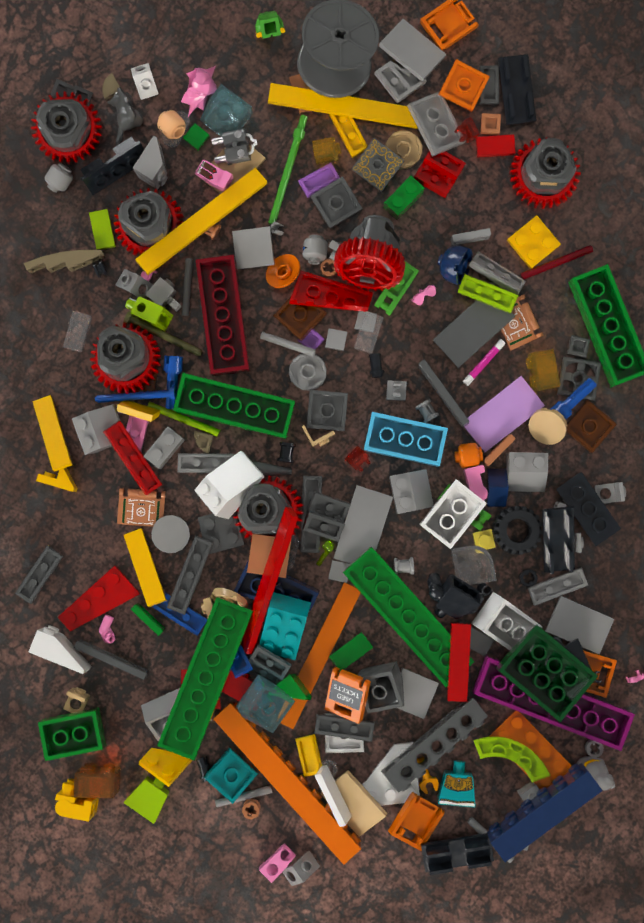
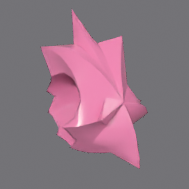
M216 66L209 69L195 68L194 71L186 73L189 77V85L181 102L189 104L188 117L197 107L204 111L207 96L218 92L216 84L212 79Z

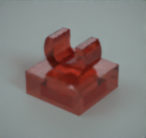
M471 117L465 119L454 131L455 133L462 132L463 136L459 141L464 142L466 140L467 143L474 141L480 134Z
M359 446L345 458L349 465L361 472L363 469L360 466L364 462L368 465L370 464L369 455Z

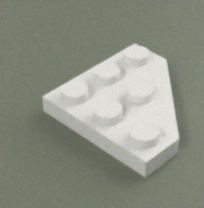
M413 742L393 744L386 756L362 784L381 806L405 803L412 792L420 796L417 778L411 782V786L407 790L398 793L381 772L382 769L411 746ZM405 766L402 769V775L409 773V766Z

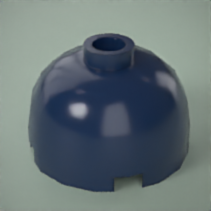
M452 246L444 254L440 255L438 265L440 266V273L446 281L456 285L461 284L464 275H468L470 271L467 265L468 262L472 261V250L463 246Z

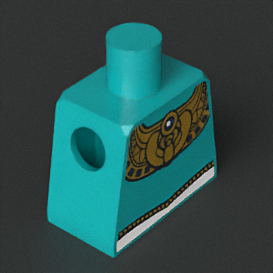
M454 760L453 770H444L437 795L438 804L475 808L473 775L471 772H465V761Z

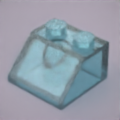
M221 84L209 99L200 121L222 137L223 132L240 129L253 114L252 106Z
M257 675L236 707L242 717L273 733L295 700L271 681Z

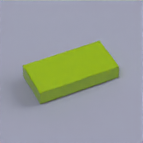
M104 209L90 212L89 216L96 250L116 247L109 210Z

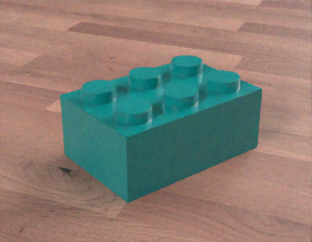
M273 592L259 645L277 656L296 660L311 602Z

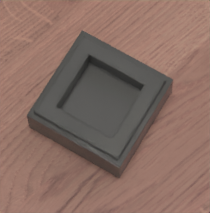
M571 335L567 355L586 358L590 339Z

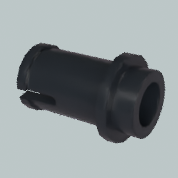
M381 353L370 354L371 371L369 374L372 375V378L383 377L385 371L382 370Z
M208 756L196 759L201 774L199 778L203 782L207 781L203 777L211 769Z

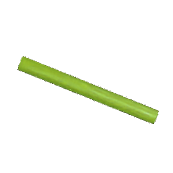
M148 403V407L160 410V414L216 437L220 433L219 429L155 403Z

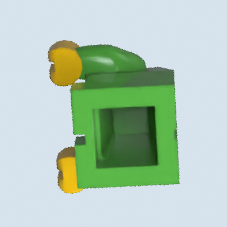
M276 11L259 13L255 25L257 38L262 37L264 39L271 37V35L274 37L285 33L283 21Z

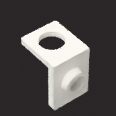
M149 63L131 68L141 100L159 94Z

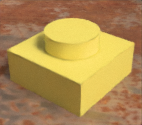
M492 529L472 533L476 552L496 548Z

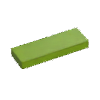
M467 274L464 275L457 292L510 314L518 298V295Z

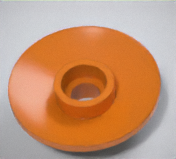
M285 254L274 259L275 265L268 266L266 271V280L274 288H283L290 285L300 272L299 260L294 255Z

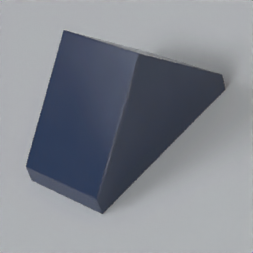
M487 468V507H506L509 490L507 470Z

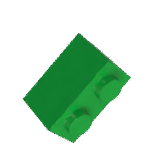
M410 175L384 202L383 208L393 218L398 220L419 199L425 188Z

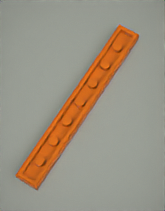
M345 582L298 675V678L310 694L361 593L356 587ZM287 698L276 721L294 729L307 700Z

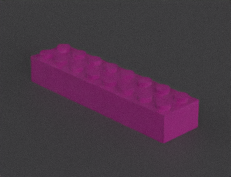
M485 656L472 689L475 695L622 751L635 716L634 713L584 693L563 720L559 722L496 669L497 665L501 662L500 660Z

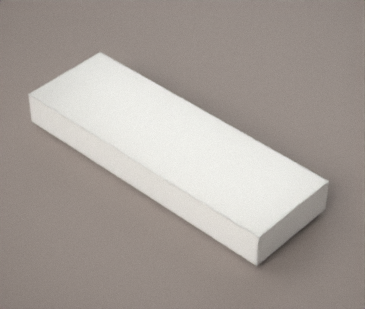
M321 766L315 774V778L340 827L346 826L352 815L328 766Z

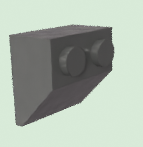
M397 661L360 670L358 676L363 677L361 686L363 687L366 679L371 681L366 702L367 713L404 706L403 678Z

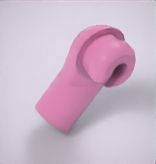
M105 614L99 628V633L105 643L111 644L115 641V635L110 627L114 617Z

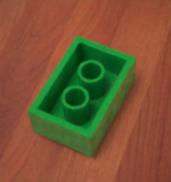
M100 708L45 718L38 722L45 761L103 750L107 746Z

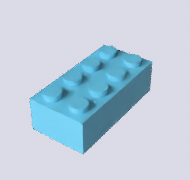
M372 412L363 451L439 467L448 428Z

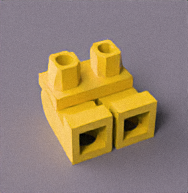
M69 778L67 782L63 783L62 790L56 794L55 800L58 802L55 805V811L62 817L89 822L97 813L100 794L92 793L89 797H82L83 790H79L80 780Z

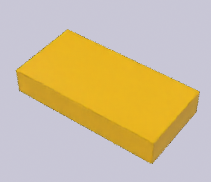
M129 400L117 405L118 412L152 422L160 415V410Z
M315 734L296 738L304 777L315 775L322 766Z

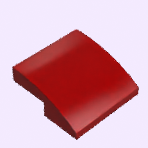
M429 151L413 178L424 187L446 198L466 163L446 151L432 156Z

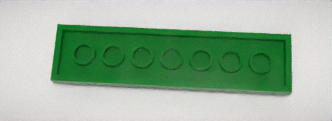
M370 547L343 573L441 683L447 687L450 652L449 632L380 555ZM471 657L469 658V667L475 662Z
M216 598L157 744L158 747L195 761L253 613L252 610L221 598Z

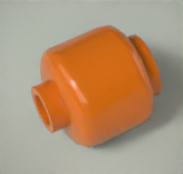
M476 443L460 444L458 451L454 452L455 463H459L463 469L479 466L480 462H483L482 448L478 447Z

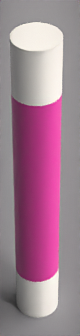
M499 339L462 382L469 386L506 343Z

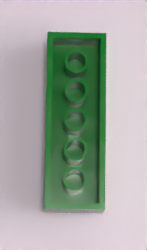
M604 265L572 278L568 284L610 388L644 375V352L609 265Z
M182 373L173 411L287 440L296 402Z

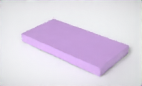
M520 376L468 417L469 424L464 428L485 453L529 419L536 410L543 408L545 405L524 378Z

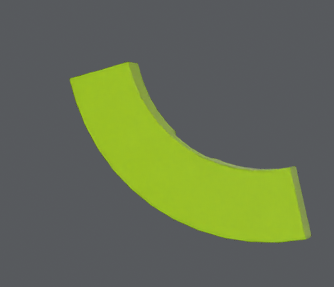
M497 736L473 740L480 759L487 757L507 758L523 768L532 783L550 776L542 760L531 749L518 741Z

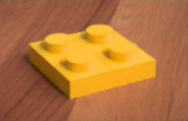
M535 216L507 239L508 243L530 269L561 245L538 216Z

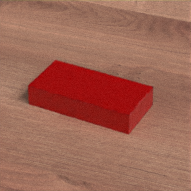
M514 134L476 137L477 158L515 155Z

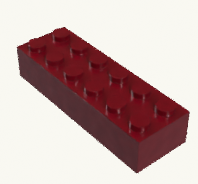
M234 255L197 259L196 268L210 374L212 376L249 372L250 365Z

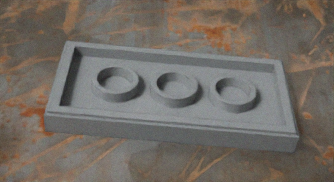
M356 486L334 559L352 564L370 547L376 551L393 499L392 496Z

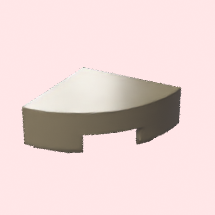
M112 73L103 83L102 92L105 100L113 97L120 87Z
M195 431L194 438L197 446L203 452L209 454L214 435Z

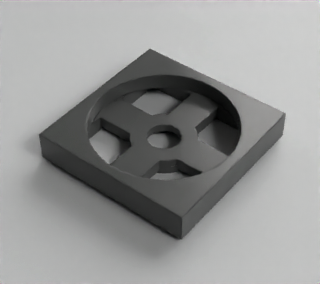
M563 356L556 394L569 397L588 378H591L598 386L601 363ZM572 363H578L576 372H565L567 366ZM585 365L592 369L595 377L586 375L584 372ZM577 375L582 376L583 380L581 382L576 381L575 377ZM564 380L572 381L574 384L573 392H568L563 385ZM597 386L583 399L595 401Z

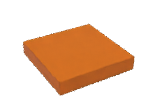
M456 59L438 95L472 112L490 76Z

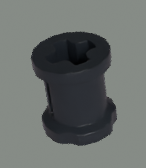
M280 442V457L277 458V461L294 463L293 452L296 444Z

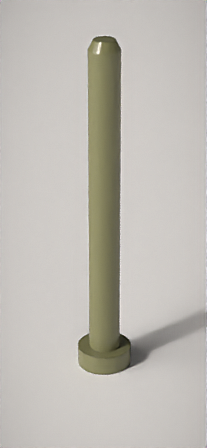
M130 311L126 314L123 321L126 325H129V323L135 326L139 325L141 329H146L149 333L196 356L202 355L203 351L134 317Z

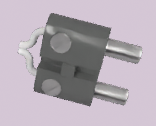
M246 128L226 131L222 133V137L211 139L212 145L222 143L225 145V155L214 158L216 164L227 162L228 165L251 161L254 147L258 145L257 139H253L252 135L247 133ZM248 136L250 137V140H251L252 142H255V143L252 144L251 151H250V148H249V145H248V144H249V138H248Z

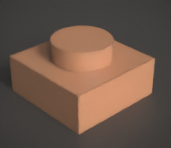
M482 113L480 134L499 135L501 114Z

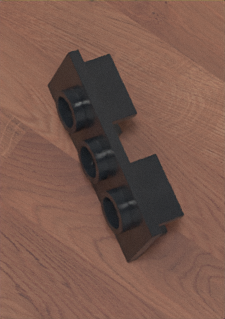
M528 54L499 57L498 65L506 125L536 122Z
M131 136L113 148L116 154L114 157L104 163L99 157L81 168L80 170L84 175L81 179L92 195H95L134 170V165L145 149L140 141L135 142Z
M582 472L556 488L568 507H574V517L595 546L621 529Z
M574 507L542 509L544 573L550 572V574H554L555 571L566 570L573 572L575 570Z
M487 833L421 844L425 872H429L430 875L453 872L455 867L468 866V869L491 866V862L494 861L492 844Z

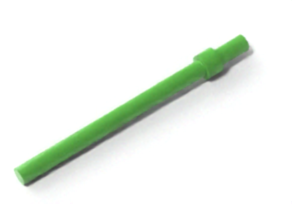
M305 115L300 116L298 126L294 129V139L269 217L268 224L270 225L277 221L299 145L305 136L304 129L308 119Z

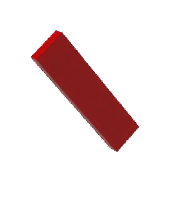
M117 421L103 431L145 495L150 494L162 485L121 421Z
M451 623L447 701L467 702L471 624Z

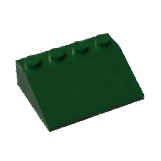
M537 624L507 653L496 667L500 673L559 722L563 720L598 677V675Z

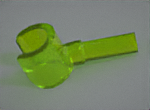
M327 540L321 546L325 552L316 564L318 566H321L326 556L335 547L330 540Z

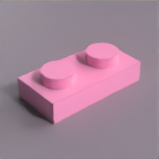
M129 415L126 430L142 453L149 421Z

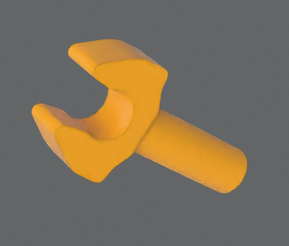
M424 756L417 758L418 763L424 760ZM427 768L426 773L422 776V781L419 782L420 789L425 794H428L427 783L431 782L435 791L438 790L439 786L437 777L430 776Z

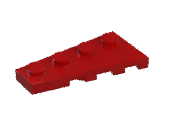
M301 270L289 304L368 312L373 293Z
M115 565L60 614L58 619L69 631H72L141 593Z

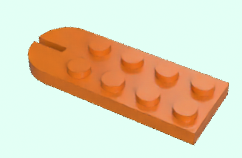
M515 710L489 735L490 737H505L518 741L531 749L542 760L550 776L534 782L540 789L551 786L553 784L552 781L556 777L566 775L569 772L568 769L572 766L519 711ZM520 767V769L528 776L524 769Z

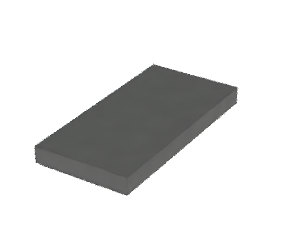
M476 300L438 334L433 341L459 368L514 319L515 315L512 312L510 314Z

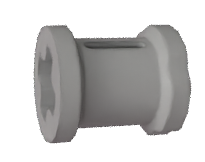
M430 399L415 407L423 416L424 423L439 416V413H436L433 409Z
M413 557L406 560L394 558V572L397 575L398 573L414 575Z

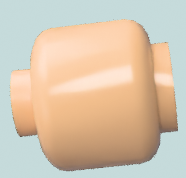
M169 110L160 114L157 126L168 139H178L184 134L186 123L176 111Z

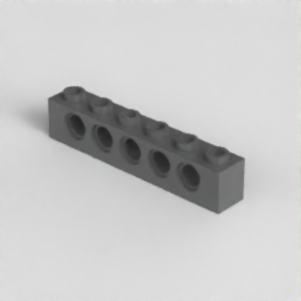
M468 696L467 702H461L382 769V774L398 793L407 790L411 786V782L415 778H421L429 766L436 765L441 760L440 757L443 754L454 750L457 742L468 738L471 730L482 726L485 723L484 719L488 717L474 698ZM468 715V723L462 725V717ZM449 728L454 729V734L451 737L446 735ZM438 740L439 747L436 750H432V743ZM424 753V760L418 763L416 760L417 756ZM405 766H409V773L402 775V769Z

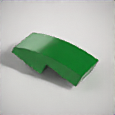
M361 632L330 655L329 658L339 668L340 672L373 647Z

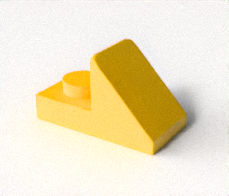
M67 467L59 470L57 478H55L56 474L46 471L44 475L38 474L36 481L77 492L78 488Z

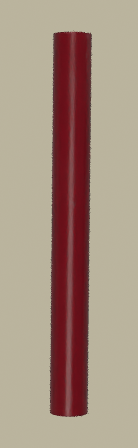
M591 245L524 271L520 273V276L525 280L592 253L593 248Z

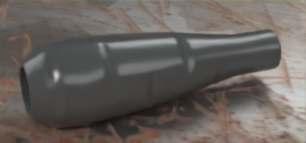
M252 461L264 476L292 475V468Z

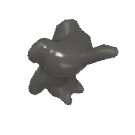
M121 87L117 89L118 92L115 93L114 97L107 101L108 104L116 107L117 110L116 119L119 127L116 145H119L123 140L124 131L140 127L143 123L142 114L133 108L131 95L128 92L125 93Z

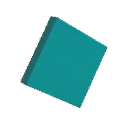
M228 748L203 778L233 804L258 773L231 748Z

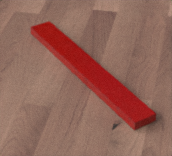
M285 507L251 609L253 613L241 642V646L246 654H252L298 520L297 514L291 507Z

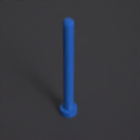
M172 386L169 390L97 395L95 401L102 403L170 397L171 400H176L178 390L176 386Z

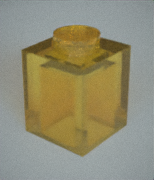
M335 137L312 141L316 165L338 160L341 148L340 143H336Z

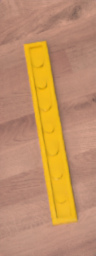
M275 83L270 84L268 104L414 129L418 128L407 106L351 96L330 98L310 89Z
M255 167L135 259L147 275L151 274L267 185V180Z

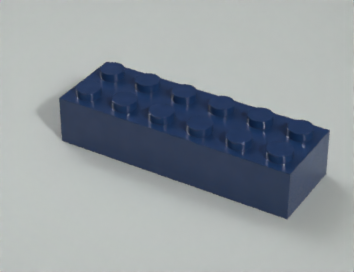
M582 763L571 766L566 775L556 777L552 781L553 784L548 788L543 787L532 800H525L520 805L521 808L517 811L509 812L502 822H496L489 827L487 834L490 843L504 862L514 857L603 791Z

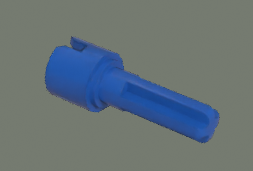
M164 356L163 371L167 373V390L172 386L177 387L178 374L183 371V357ZM167 397L166 408L173 409L175 400Z
M588 378L565 401H558L550 410H557L565 419H568L572 415L571 410L597 386L591 378Z

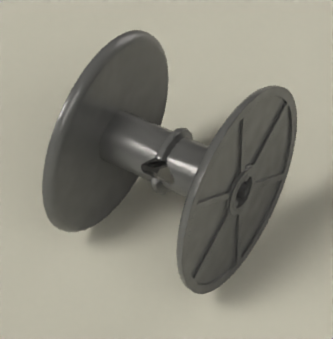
M328 0L316 5L307 14L302 25L303 45L297 57L299 74L311 90L322 96L342 98L353 95L364 87L370 77L372 68L371 57L374 55L379 43L378 26L372 15L355 2Z

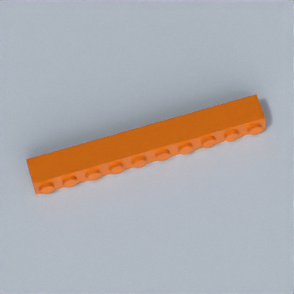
M231 701L214 716L213 720L342 864H346L361 850L360 838L354 832L351 834L348 831L347 824L342 827L338 825L329 804L325 805L322 802L320 793L308 786L309 782L302 774L299 776L295 772L296 767L290 760L286 762L282 757V751L276 745L273 747L269 743L270 738L264 731L260 733L256 728V722L251 717L247 718L242 713L244 712L242 706L237 702L234 704Z

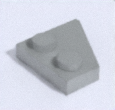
M391 61L376 70L374 74L397 104L427 82L426 79L421 82L407 69L400 68L399 65Z

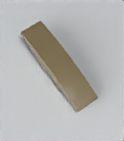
M102 250L65 251L24 263V266L29 273H34L45 267L52 273L66 266L68 270L73 272L92 264V262L99 261V259L106 258Z

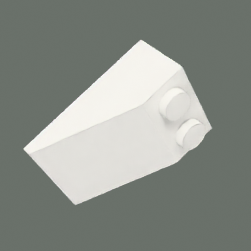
M240 451L209 473L194 491L215 516L229 519L241 505L248 490L253 485L259 484L265 476L246 454Z
M456 479L419 525L451 549L487 503Z
M495 592L491 594L472 621L474 626L508 650H511L536 624L542 628L540 624Z
M49 625L37 630L28 651L29 653L81 674L91 669L88 661L77 649L73 648L74 645L64 634L59 632L58 628Z

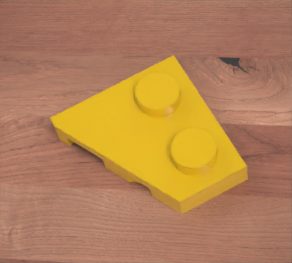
M151 748L141 758L139 765L169 787L193 760L171 751Z

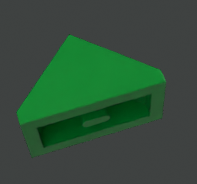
M289 674L269 691L271 696L301 700L312 699V695L296 674Z

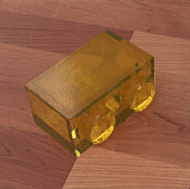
M554 349L530 353L528 358H526V365L528 370L531 369L532 377H529L531 388H534L535 392L559 388L560 381Z

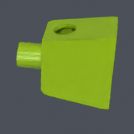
M140 296L137 300L129 298L125 305L127 309L131 310L133 316L165 332L174 316L164 307Z
M147 776L126 798L124 804L154 824L170 791L164 787L165 784L159 779L155 778L153 780Z

